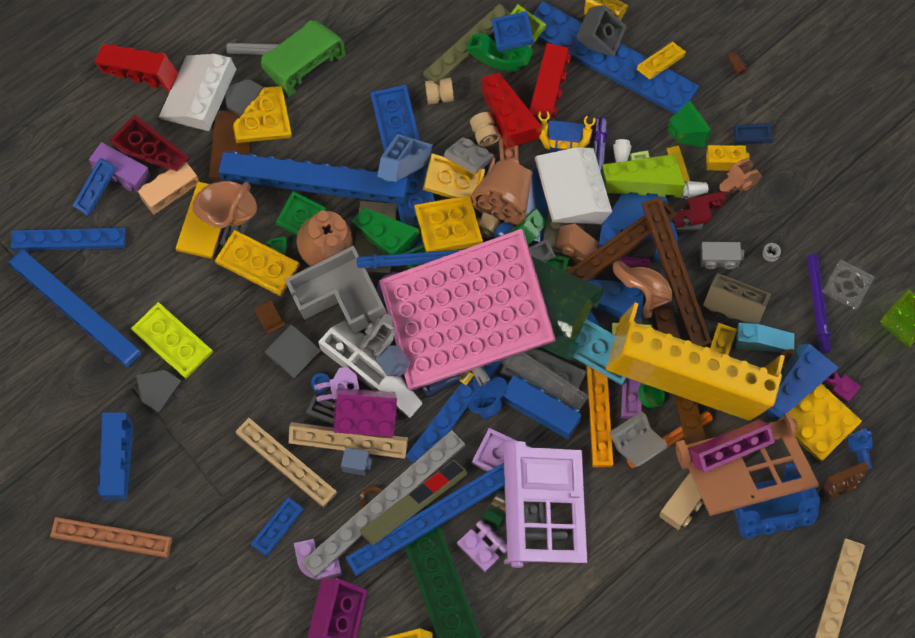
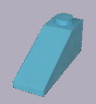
M739 323L736 331L735 349L794 353V333L760 324Z

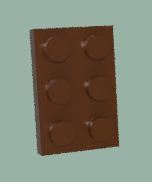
M866 461L830 476L819 492L821 499L828 498L833 500L839 497L843 491L849 493L858 488L857 485L862 483L861 480L866 477V473L870 469Z

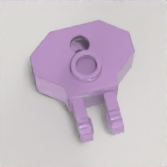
M348 367L339 368L334 379L326 383L314 385L316 390L330 387L332 393L320 395L317 397V402L331 399L335 401L336 388L348 389L347 385L349 384L354 386L353 389L359 390L357 375Z

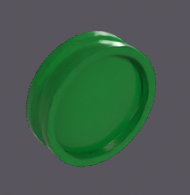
M642 383L638 389V396L645 407L655 408L664 402L665 392Z

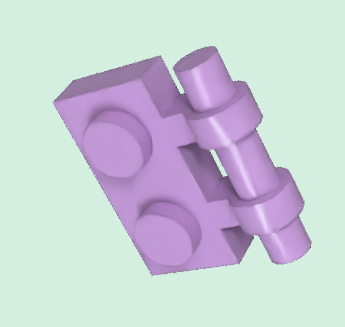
M480 520L476 526L481 531L476 534L471 529L457 542V545L486 572L500 559L495 552L500 549L503 553H506L507 545L502 537H498L492 531L493 528L489 524L486 525ZM486 536L493 542V545L490 547L482 540Z

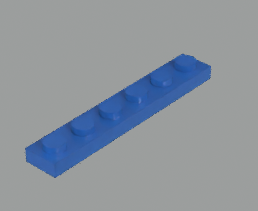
M125 228L12 231L11 236L12 251H20L21 249L28 251L125 248L126 243Z

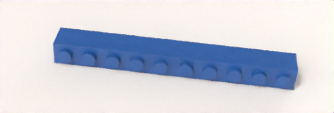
M234 151L229 153L223 152L219 168L220 178L224 181L248 182L254 185L403 205L406 203L409 187L407 176L397 182H388L383 180V178L377 177L378 171L370 172L362 168L355 170L349 169L346 166L332 167L329 164L317 165L308 161L295 162L291 159L279 160L271 156L264 158L254 154L242 155Z

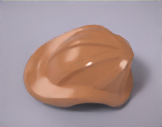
M221 181L207 185L197 194L193 202V212L203 222L213 227L224 228L228 225L236 226L248 222L254 217L257 211V204L249 192L251 186L248 182L241 185L233 181Z
M621 261L613 263L614 274L628 288H639L644 292L646 297V303L643 308L644 318H650L653 309L672 300V290L668 281L657 271L646 267L630 268Z

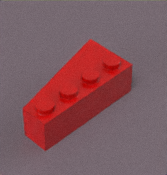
M103 44L95 60V64L104 73L120 78L127 76L130 80L140 83L142 80L148 83L150 87L156 89L158 86L165 87L166 92L171 91L178 75L167 55L161 52L152 53L144 49L141 51L131 47H119L115 44Z
M500 73L482 77L481 91L493 115L506 149L540 139L542 125Z

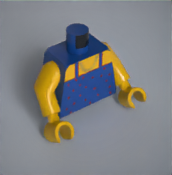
M541 111L538 113V118L541 120L540 124L542 125L540 140L544 147L549 150V153L577 147L586 148L589 144L592 134L591 126L596 122L595 117L593 118V123L588 124V116L584 118L586 127H584V124L549 120V123H547L550 117L549 112L547 111L545 119L540 117Z

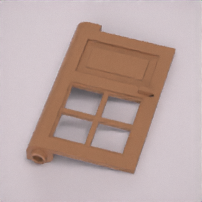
M789 412L785 413L784 419L768 424H770L774 440L783 439L791 456L771 461L765 448L760 450L766 462L746 467L742 457L711 471L702 472L694 467L689 449L714 438L686 445L684 440L676 442V454L682 469H689L710 516L819 486L795 438L798 425L796 420L792 419ZM793 460L801 478L782 483L773 465ZM769 467L777 485L757 490L749 472Z

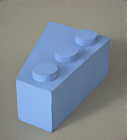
M397 134L381 156L377 177L383 178V180L388 182H397L428 165L432 144Z

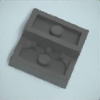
M290 325L264 353L277 366L279 365L292 378H295L321 350L299 330Z

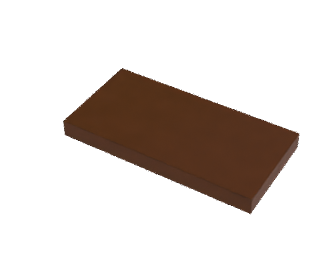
M218 110L215 117L209 173L210 180H221L219 168L223 152L229 153L234 151L242 155L250 154L251 142L236 143L233 124L240 116L232 111Z

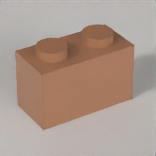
M573 223L560 227L555 247L578 264L597 250L599 242Z

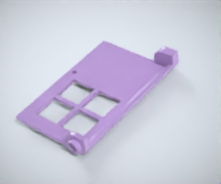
M509 441L501 444L500 453H504L508 556L504 560V564H511L513 568L524 567V564L528 562L587 563L582 450L526 448V442ZM524 502H545L546 524L525 523ZM550 503H572L573 524H551ZM525 527L547 528V550L526 549ZM551 528L573 529L574 550H552Z

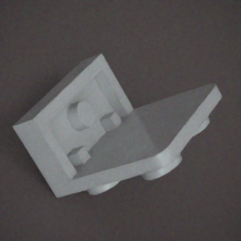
M642 411L609 432L616 450L636 467L644 464L668 447L667 442L650 428L648 419Z

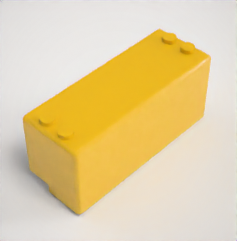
M634 303L620 318L606 365L607 371L748 421L753 420L774 406L782 378L781 369L785 356L780 355L767 366L760 368L749 364L747 361L729 357L728 354H721L710 350L708 347L704 348L688 340L684 341L673 337L671 334L656 331L652 327L639 325L634 321L638 303Z

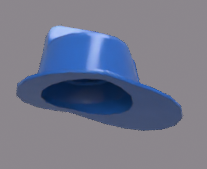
M502 377L492 378L490 382H487L486 385L480 388L478 393L469 402L468 407L471 412L478 413L484 420H487L501 410V397L507 388L506 380Z

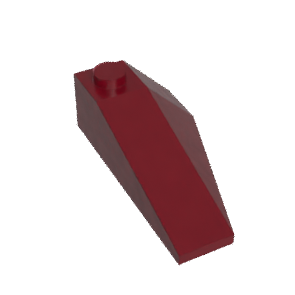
M135 114L109 140L111 144L125 154L176 172L190 159Z

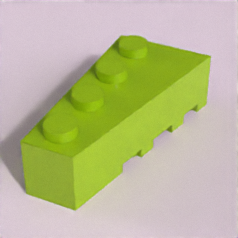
M675 154L604 164L601 169L607 193L629 194V192L639 193V195L649 193L658 194V196L663 197L675 195V197L681 198L685 187Z

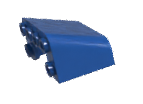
M795 463L785 465L784 477L780 478L782 483L801 478L799 471L790 473L792 470L797 469ZM775 479L755 483L757 490L777 485ZM814 487L733 509L740 535L750 539L758 535L791 530L804 525L810 526L818 518L820 499Z

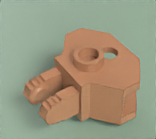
M749 158L742 159L729 169L730 172L727 173L729 177L720 184V191L725 192L726 196L731 195V193L737 190L740 192L743 190L747 191L759 182L762 175L757 169L750 171L754 164Z

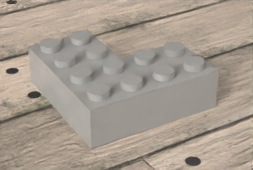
M354 246L285 279L304 319L339 303L355 334L367 328L369 322L372 321L374 323L378 318L381 319L384 313H387L366 269L357 267L356 261L359 255Z

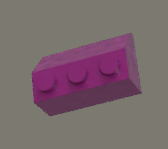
M322 578L307 638H356L367 590L338 578Z

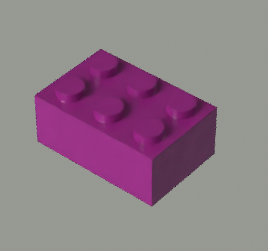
M336 388L333 420L334 433L394 437L397 407L396 393Z

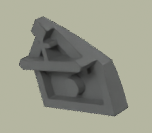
M249 79L230 85L225 94L227 109L241 117L244 110L258 97L263 87Z
M166 370L136 375L141 402L159 413L181 382V380Z

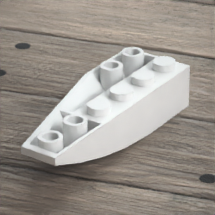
M344 320L331 327L319 341L320 350L342 367H348L357 375L360 381L373 391L395 392L397 396L396 408L408 418H411L420 408L422 402L412 390H408L404 379L401 376H387L376 361V357L372 355L374 350L367 346L364 349L359 347L365 335L360 331L354 334L347 321Z

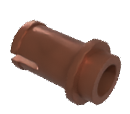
M732 52L727 56V60L734 68L733 72L741 76L747 72V65L742 62L737 52Z

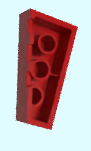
M546 44L530 107V112L537 120H540L538 118L540 111L542 119H545L547 111L549 112L550 117L547 122L549 120L552 121V117L556 118L558 107L555 106L557 100L561 99L562 89L560 88L562 82H565L567 75L565 70L571 59V54H569L567 47Z

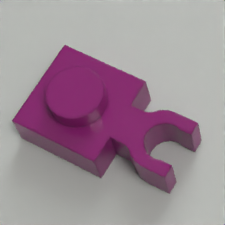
M834 371L831 374L834 379L826 378L824 381L827 384L834 385L835 387L832 391L848 403L861 386L846 375L841 379L838 373Z

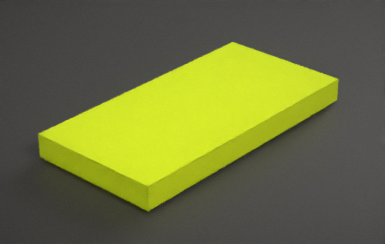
M159 302L131 328L141 340L185 379L213 353L211 348Z

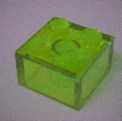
M910 289L889 309L880 322L884 328L909 348L915 343V293Z

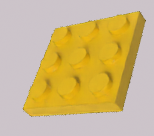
M470 195L414 205L425 252L459 250L483 243Z
M822 384L817 386L789 411L792 419H795L798 425V430L795 434L796 440L820 463L862 422Z

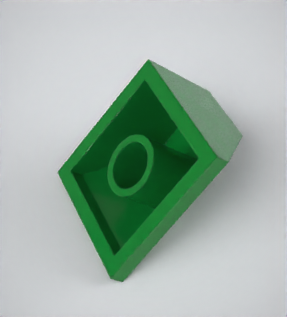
M689 101L669 120L668 132L679 143L701 148L707 146L711 129L692 102Z

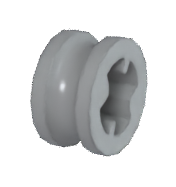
M768 243L764 247L763 258L768 262H775L781 254V249L775 243ZM769 249L771 251H776L775 255H773L772 253L768 254Z

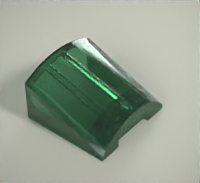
M531 256L556 341L540 347L571 361L579 346L576 340L592 306L597 308L605 290Z

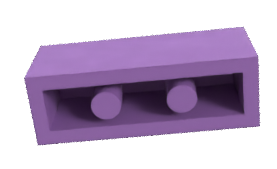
M102 142L89 158L92 169H94L100 157L118 167L111 181L115 183L117 181L120 182L129 191L134 190L138 192L151 176L148 167Z

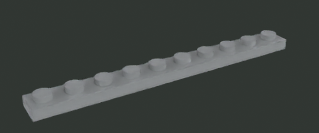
M451 430L302 561L305 568L314 578L319 576L363 537L360 532L363 527L429 479L465 447V443Z

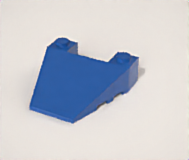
M633 192L622 194L613 207L612 213L602 225L598 248L645 215L641 203L661 197L662 202L665 200L668 204L666 196L663 197L658 196V194L649 193L639 195V193ZM672 220L670 225L677 242L678 237ZM656 249L654 261L661 262Z

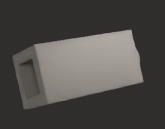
M702 242L701 267H706L707 269H715L717 267L735 269L744 260V249H741L740 242Z

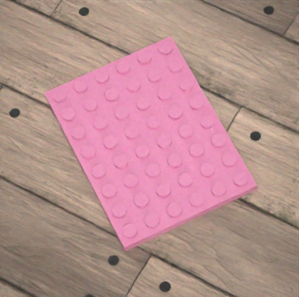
M522 229L379 280L387 312L393 317L391 326L397 329L394 335L396 345L401 348L411 362L404 373L408 390H414L556 341L524 230Z

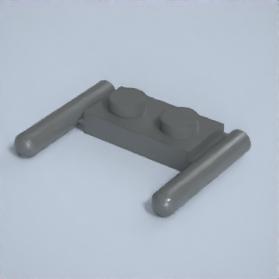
M524 502L525 523L545 524L543 502ZM525 527V540H547V532L544 531L545 528ZM552 531V539H567L568 537L566 531Z

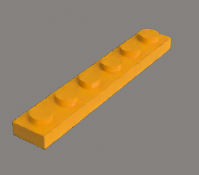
M586 365L592 467H613L612 438L609 433L611 431L608 377Z

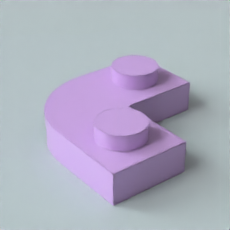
M314 539L294 543L300 570L306 576L314 578L302 564V561L316 549ZM339 559L334 561L314 579L320 580L322 578L342 575Z

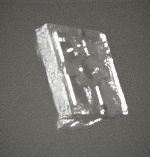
M840 259L823 293L857 310L875 276ZM842 272H852L849 278L842 279L837 276ZM857 275L860 276L863 282V289L856 286L854 280ZM834 282L840 284L841 293L837 292ZM843 282H852L854 286L853 289H845L843 287ZM851 292L859 294L855 297H846L847 293Z

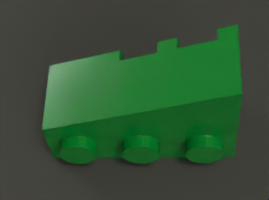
M363 208L351 221L354 229L384 255L403 254L409 251L421 238L419 229L367 208Z

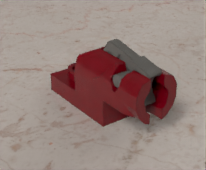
M725 192L687 199L686 209L683 208L675 211L677 213V217L673 219L675 230L677 232L701 230L702 226L708 224L711 220L710 209L717 210L724 206L726 201Z

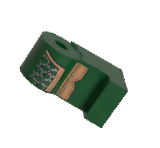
M503 489L497 492L492 504L483 516L484 523L500 530L506 518L505 490Z

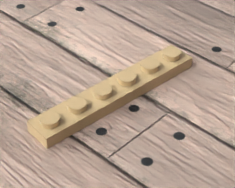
M250 418L236 431V434L323 508L337 494L336 490Z
M291 422L289 426V443L344 451L345 447L368 451L369 454L406 458L407 437L334 433L332 427Z
M845 538L815 638H838L865 545Z

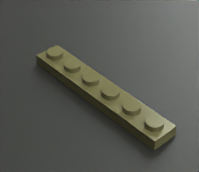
M501 4L497 5L423 72V76L428 80H436L437 82L440 79L447 78L471 56L466 50L471 35L486 33L491 38L494 35L491 19L507 16L511 13Z

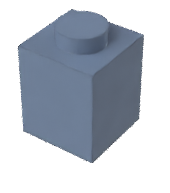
M387 346L375 358L387 376L403 375L411 363L399 346Z
M345 447L341 463L342 472L366 476L367 470H370L372 465L369 452Z

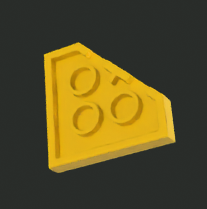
M282 86L263 88L258 97L244 110L241 117L234 122L233 130L236 143L291 138L292 133Z

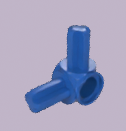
M863 428L855 434L848 435V444L850 451L857 454L859 464L866 461L871 469L869 451L872 449L871 431Z

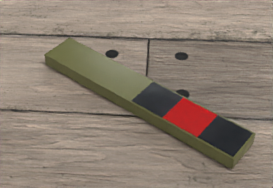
M455 460L451 461L360 530L361 535L369 543L375 545L467 475L466 470Z

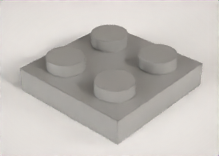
M464 137L449 147L444 154V157L474 175L489 164L494 156L487 149L481 148L470 139Z

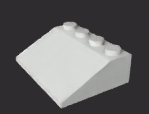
M217 54L186 56L159 115V119L209 131L236 71L232 59Z
M577 147L535 157L552 222L602 224L612 213L593 148Z

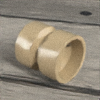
M451 78L440 79L439 82L436 80L425 81L428 105L438 104L440 100L443 103L454 101Z
M482 112L470 119V125L479 146H490L499 141L501 135L498 128L494 127L495 120L491 112Z

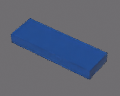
M100 157L72 206L90 216L118 167Z
M287 497L253 540L251 546L268 557L304 511V508Z

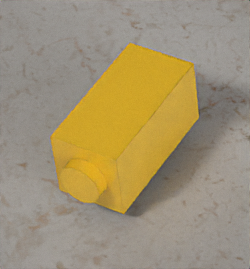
M708 145L706 152L707 170L729 171L738 161L749 158V153H746V146Z

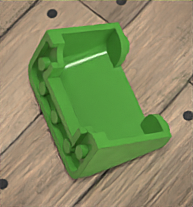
M317 20L309 21L302 29L273 50L264 53L261 58V66L278 86H282L283 92L290 97L296 92L294 89L295 84H301V78L327 59L332 61L333 57H336L339 61L346 56L344 42L337 34Z

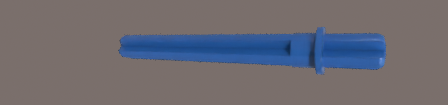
M460 250L391 255L373 254V256L357 257L356 263L358 268L373 267L374 269L384 266L426 264Z

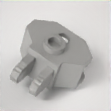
M384 313L381 319L378 318L374 323L370 322L365 330L367 334L359 347L362 349L366 348V346L374 350L372 355L378 357L394 339L393 336L397 329L391 326L393 317L390 314Z

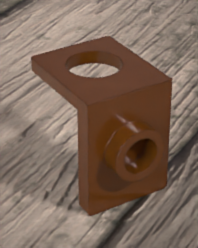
M271 300L254 308L265 332L268 334L285 325Z

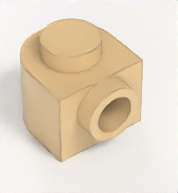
M485 212L481 218H477L481 236L485 238L494 237L495 229L501 223L500 220Z

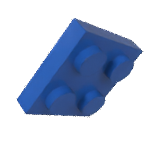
M527 11L491 19L498 52L534 44Z

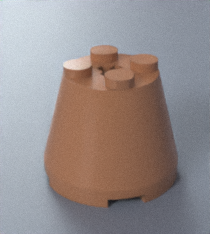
M514 158L498 161L473 191L471 196L473 207L482 215L485 212L500 220H504L506 223L519 224L527 213L532 171L521 166L519 161Z
M323 210L308 218L301 225L297 234L298 251L301 258L310 266L350 248L354 244L353 233L349 225L340 215L331 211Z

